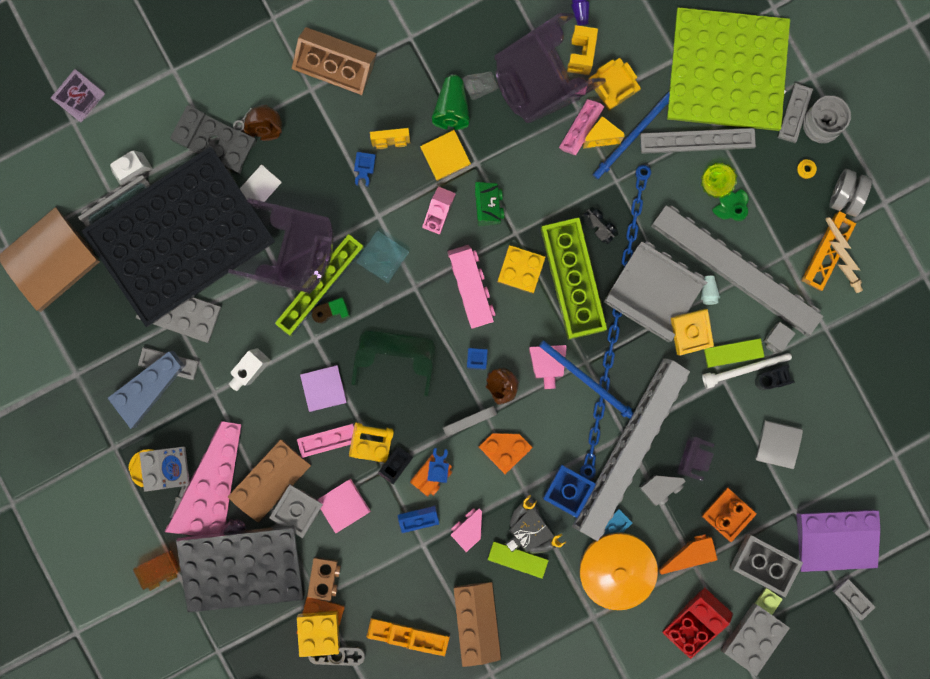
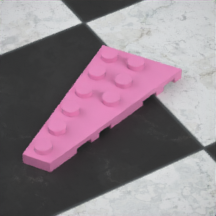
M220 422L206 453L201 459V463L190 480V485L187 486L164 532L193 536L224 533L229 505L228 496L231 492L241 424Z

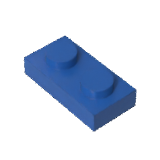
M435 506L397 515L402 533L439 525Z

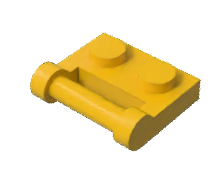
M355 423L349 457L385 463L388 460L391 439L394 433L393 429H380L363 426L362 423ZM363 433L384 437L383 443L360 439V435Z

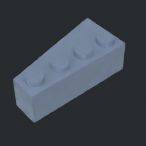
M169 351L108 397V400L130 429L136 428L185 365L174 351Z

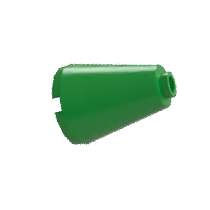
M449 75V77L445 78L432 114V123L446 130L448 126L454 127V130H461L468 127L470 121L464 82L458 75Z

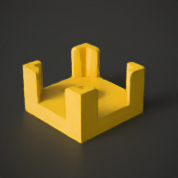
M575 25L571 43L572 45L583 46L582 55L571 54L567 72L590 75L597 40V28Z

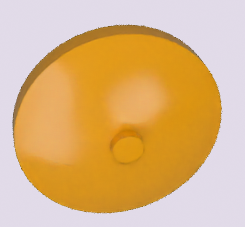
M617 532L603 535L598 541L595 540L588 546L581 559L580 579L585 592L595 603L607 609L626 610L641 604L651 594L657 581L658 568L652 551L645 542L631 534Z

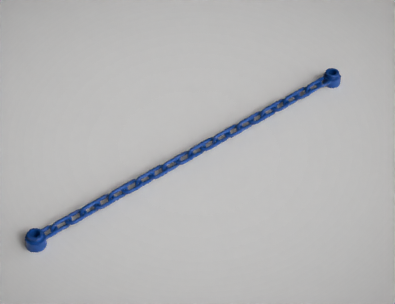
M646 165L639 166L635 172L638 195L633 200L631 213L634 217L633 222L628 226L626 235L629 244L628 248L623 252L622 265L624 268L628 261L625 262L626 252L627 254L631 252L630 258L634 253L631 247L638 233L637 216L642 212L643 201L641 193L645 190L647 179L651 175V170ZM640 170H646L647 175H642ZM639 181H644L643 188L642 185L639 186ZM635 202L637 204L640 202L639 212L637 210L634 212ZM631 226L632 229L635 228L634 238L633 236L629 237ZM614 308L612 311L615 317L614 324L610 326L608 332L610 346L609 350L605 352L603 359L605 373L599 380L600 386L602 385V380L604 382L607 380V392L610 384L608 371L613 366L615 357L612 351L613 344L617 342L619 336L617 322L618 318L622 316V313L619 314V312L615 314ZM612 328L614 331L617 329L615 340L613 337L610 339ZM607 354L609 356L612 354L610 365L609 363L606 364ZM601 396L599 402L594 407L593 417L596 421L595 427L590 430L589 434L590 453L585 456L584 465L580 468V475L586 479H592L596 473L594 468L596 457L593 451L594 446L599 443L600 429L598 424L599 420L603 418L605 404ZM598 405L599 407L602 406L601 416L599 414L596 416ZM593 431L594 433L598 432L596 442L595 440L591 442ZM588 457L590 459L593 457L592 465L587 464ZM586 468L591 469V474L589 476L585 474Z

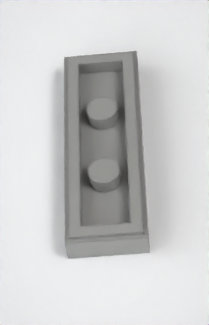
M797 83L794 84L777 138L792 143L797 142L812 95V88Z
M143 347L138 366L148 368L166 353ZM179 357L185 367L178 376L195 380L199 362Z

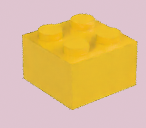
M338 611L298 614L299 657L339 654Z

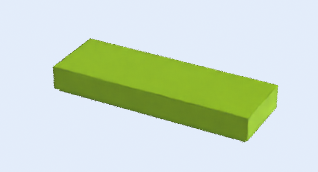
M761 338L704 349L707 368L764 358Z
M494 541L487 559L542 579L549 561L518 549L511 552L506 545Z

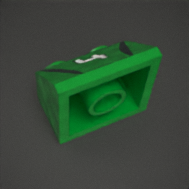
M475 182L478 226L501 224V219H504V208H500L499 200H503L502 189H498V184Z

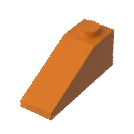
M706 534L695 536V540L687 543L658 569L659 574L662 575L717 561L712 537H706Z

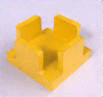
M621 58L615 61L614 59L599 68L596 74L588 78V81L609 111L641 90L636 82V74L627 62L623 63Z

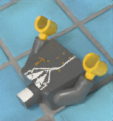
M528 495L512 514L509 531L513 538L505 543L511 552H514L521 546L525 552L529 551L532 554L545 553L556 547H562L566 544V541L563 543L558 541L562 534L557 536L552 534L533 509L537 500L534 503H530L528 499L531 495Z

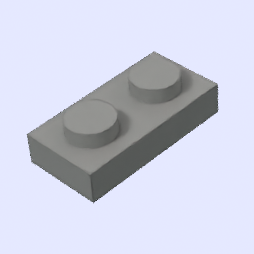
M847 578L833 591L861 621L875 608Z

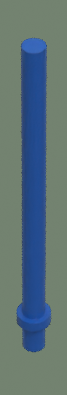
M669 92L604 162L599 164V168L592 174L596 179H599L605 172L607 173L610 170L609 167L668 104Z
M544 340L539 344L541 349L618 409L623 417L631 419L634 412L631 411L632 409L629 406L622 404Z

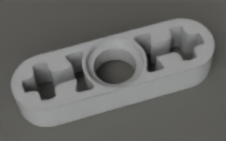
M492 406L448 425L443 430L446 437L498 414L495 407Z
M340 646L342 659L339 661H334L331 655H328L329 661H325L326 656H321L319 660H316L315 656H308L313 664L358 666L363 663L365 652L360 647ZM345 650L349 651L348 655H353L355 651H358V655H361L362 658L354 661L353 657H348V662L344 661L346 657Z

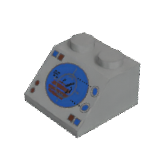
M185 447L139 453L144 492L190 485Z

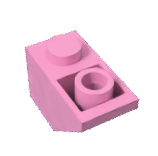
M438 186L431 200L422 228L440 235L456 193Z
M473 508L465 515L467 519L463 523L459 521L451 528L453 531L451 536L466 552L481 539L482 511L480 508L477 510Z

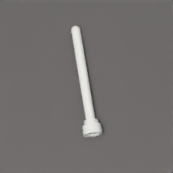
M786 353L716 375L710 372L702 374L705 388L709 389L715 387L719 381L792 359V355Z

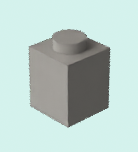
M778 322L763 342L767 344L766 348L771 352L780 353L788 345L795 332L781 322Z

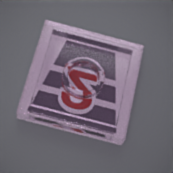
M74 69L51 99L82 123L105 93Z

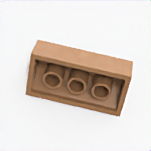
M305 27L298 37L292 70L363 95L377 53Z
M280 440L234 489L228 498L259 523L282 498L289 484L293 486L311 465L284 440Z
M492 582L454 586L462 667L483 665L501 660Z

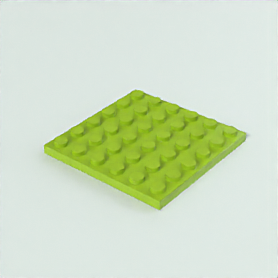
M677 8L667 120L780 131L790 19Z

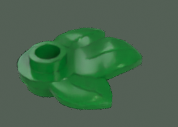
M743 189L738 190L736 194L729 191L719 196L721 204L712 209L713 213L720 219L732 218L735 221H742L748 216V194ZM741 209L742 212L738 214L735 210Z

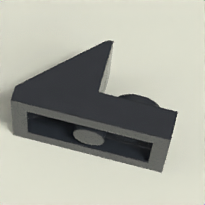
M398 446L379 470L378 474L391 484H394L413 457Z

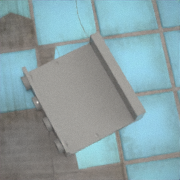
M647 241L645 243L641 242L605 298L604 303L669 343L675 336L671 317L686 314L703 286L708 282L704 280L705 277L697 272L693 274L687 270L688 266L672 261V257L669 254L656 251V247Z

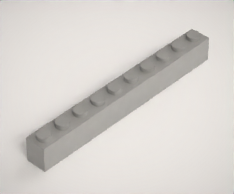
M666 205L651 225L652 228L803 335L809 336L812 334L824 317L820 314L821 311L813 305L808 306L804 303L805 300L801 296L791 294L787 286L782 283L777 284L773 281V277L770 274L757 270V265L751 261L746 262L743 260L739 252L726 248V244L723 241L712 238L710 236L711 233L706 229H699L689 217H682L679 214V210L675 207H668Z
M662 360L596 481L591 495L572 525L574 529L596 541L603 536L605 527L609 520L613 518L617 505L624 497V492L632 483L636 470L640 468L643 457L650 450L654 437L659 433L662 422L669 415L673 402L677 400L681 387L687 382L689 370L673 360Z

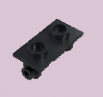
M591 207L587 210L590 214L586 212L582 216L583 222L591 230L597 226L599 229L594 234L603 243L605 242L608 245L613 240L611 236L615 238L618 235L616 232L617 228L603 218L604 215L598 208L594 209Z

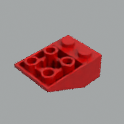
M704 587L662 633L692 659L730 624L733 613Z

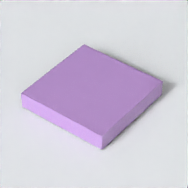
M338 365L300 375L309 412L347 403Z

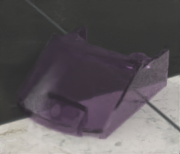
M573 13L557 14L495 55V60H497V71L495 73L500 91L512 111L522 117L526 123L534 122L579 101L582 96L606 82L605 78H592L586 81L584 78L577 77L570 80L555 48L564 39L561 26L575 17Z
M248 198L247 202L253 207L271 211V224L277 229L285 230V235L276 267L260 265L254 275L229 269L228 273L238 278L273 287L310 294L323 279L331 260L333 229L330 219Z

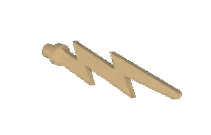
M827 217L826 222L838 241L830 242V244L846 264L838 266L849 279L850 286L854 288L856 293L863 291L862 281L860 278H857L852 270L860 269L844 249H851V247L832 219Z

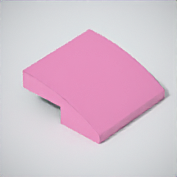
M351 479L317 499V501L323 504L321 511L335 533H338L371 512Z

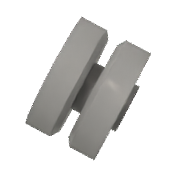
M845 169L833 190L829 207L838 211L845 207L846 214L857 217L869 195L872 178L865 175H860L857 178L856 172Z

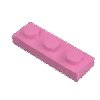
M587 99L559 148L564 152L576 155L604 106L601 103Z
M350 424L297 439L301 457L304 458L351 445L354 425Z

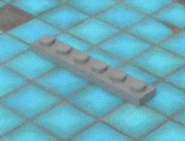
M755 129L640 134L641 154L754 149L756 147Z

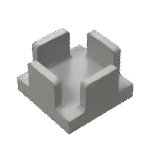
M289 484L271 514L270 519L282 526L294 525L295 534L303 538L317 518L323 504L305 491Z

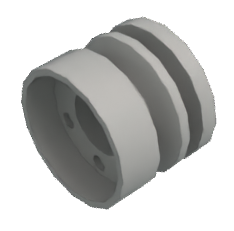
M824 96L818 99L806 112L803 120V129L812 141L829 143L835 140L849 126L851 111L847 103L841 98Z

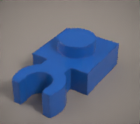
M356 153L354 172L359 173L355 178L356 186L359 185L360 179L366 180V187L370 185L368 174L374 173L376 154Z
M434 448L433 456L435 462H429L427 481L447 483L449 463H443L448 455L447 449L444 450V455L440 457L437 455V448Z

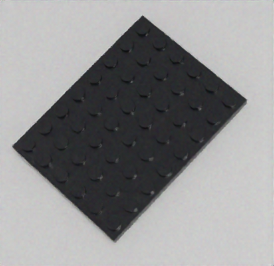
M211 146L82 230V233L145 327H149L275 243V240Z

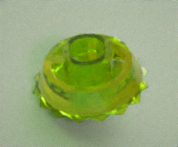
M715 162L713 165H709L703 171L701 177L703 191L708 196H713L714 198H724L726 195H730L738 183L735 169L723 162Z

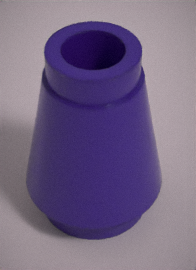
M572 0L571 7L577 26L588 25L589 2L587 0Z

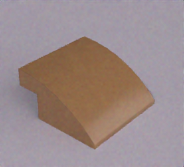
M56 207L0 254V263L36 311L42 312L100 261L92 253L93 249Z

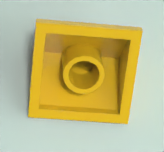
M602 116L586 136L583 142V149L621 144L624 132Z

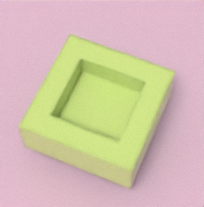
M765 588L755 604L773 615L783 599Z

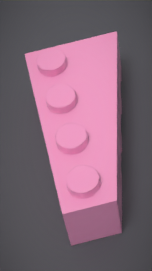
M469 245L447 251L470 327L476 328L494 322L492 317L495 316L493 306H489L487 301L490 295L487 287L483 288L481 281L484 280L482 269H478L476 262L479 261L476 250L472 251Z

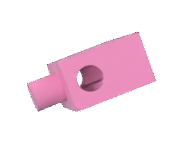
M566 345L551 346L566 357ZM529 347L535 378H544V389H556L555 377H563L564 366L540 347Z

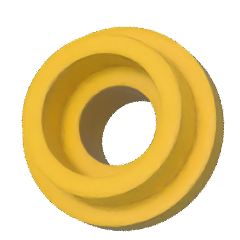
M803 160L797 167L799 176L804 179L812 178L817 171L815 163L811 160ZM809 166L810 172H806L804 167Z

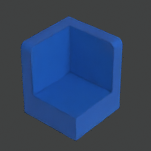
M468 348L467 369L486 370L488 350Z

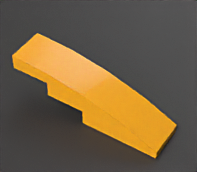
M373 618L370 620L366 636L368 639L445 656L450 638L437 633Z

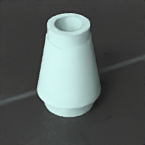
M704 276V280L708 283L702 288L701 300H703V304L714 305L719 303L720 295L715 276Z

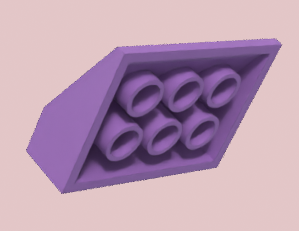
M879 510L796 514L799 561L803 562L800 572L878 568L880 544Z

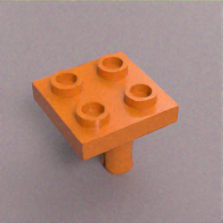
M726 488L703 513L702 517L729 542H732L757 513L729 488Z

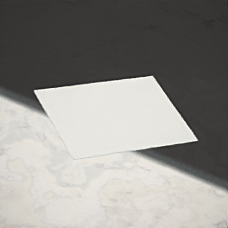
M261 164L240 190L246 199L259 209L282 182Z

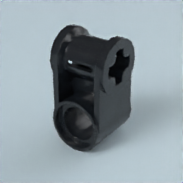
M789 364L759 374L755 379L756 387L763 391L795 383L788 369L790 367ZM764 376L769 379L767 387L762 384Z

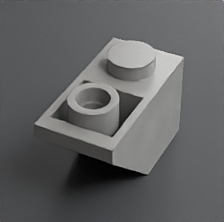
M653 475L639 488L654 506L658 504L662 506L669 500L668 496L672 492L676 494L684 487L682 484L686 481L683 478Z

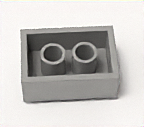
M746 534L730 569L786 598L803 562L752 535Z
M753 603L720 651L757 676L790 628Z

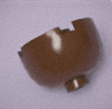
M267 105L257 106L246 114L244 132L253 138L255 136L261 137L260 140L262 141L277 139L282 132V119L273 108Z

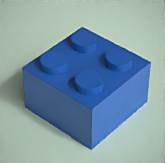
M560 465L542 499L578 518L596 484Z

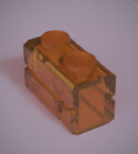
M170 550L134 568L133 571L142 589L149 588L151 591L160 586V581L166 579L169 582L177 578L176 573L180 572L181 569Z

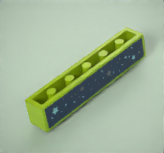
M348 234L275 324L292 337L310 316L313 309L319 305L362 253L364 246Z

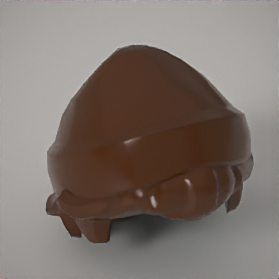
M498 368L489 372L485 387L492 394L494 401L501 405L514 400L519 388L516 376L506 368Z

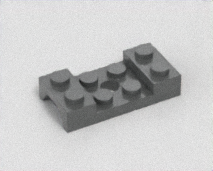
M189 105L186 106L170 137L173 142L197 154L211 146L224 166L239 175L242 172L246 157L257 143L255 138L239 130L237 131ZM212 136L219 137V143L215 146L209 143Z

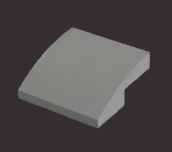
M765 420L755 457L756 461L794 469L803 429Z

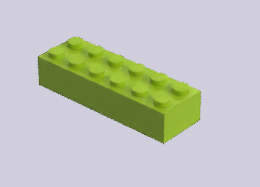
M580 218L542 226L541 233L567 339L571 340L606 331L607 327Z

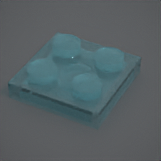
M377 231L356 263L386 283H389L409 251Z

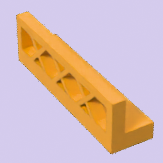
M839 211L834 214L832 221L838 230L842 222L850 226L847 233L842 234L845 236V240L848 241L857 223L845 218L846 214ZM829 226L801 279L802 282L820 291H823L840 257L836 250L831 251L830 242H833L836 238ZM826 255H829L831 264L823 268L822 261ZM821 271L823 280L819 285L813 282L816 273Z

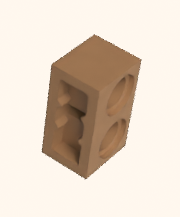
M318 557L313 559L307 597L328 601L332 600V596L336 597L338 585H334L335 577H339L341 566L337 565V560ZM324 564H328L331 567V573L328 575L323 574L321 571V567ZM319 584H326L328 586L326 594L319 592Z

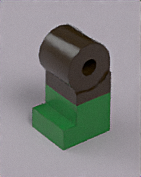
M344 298L317 306L312 311L313 320L320 324H324L330 318L341 315L342 319L350 317Z

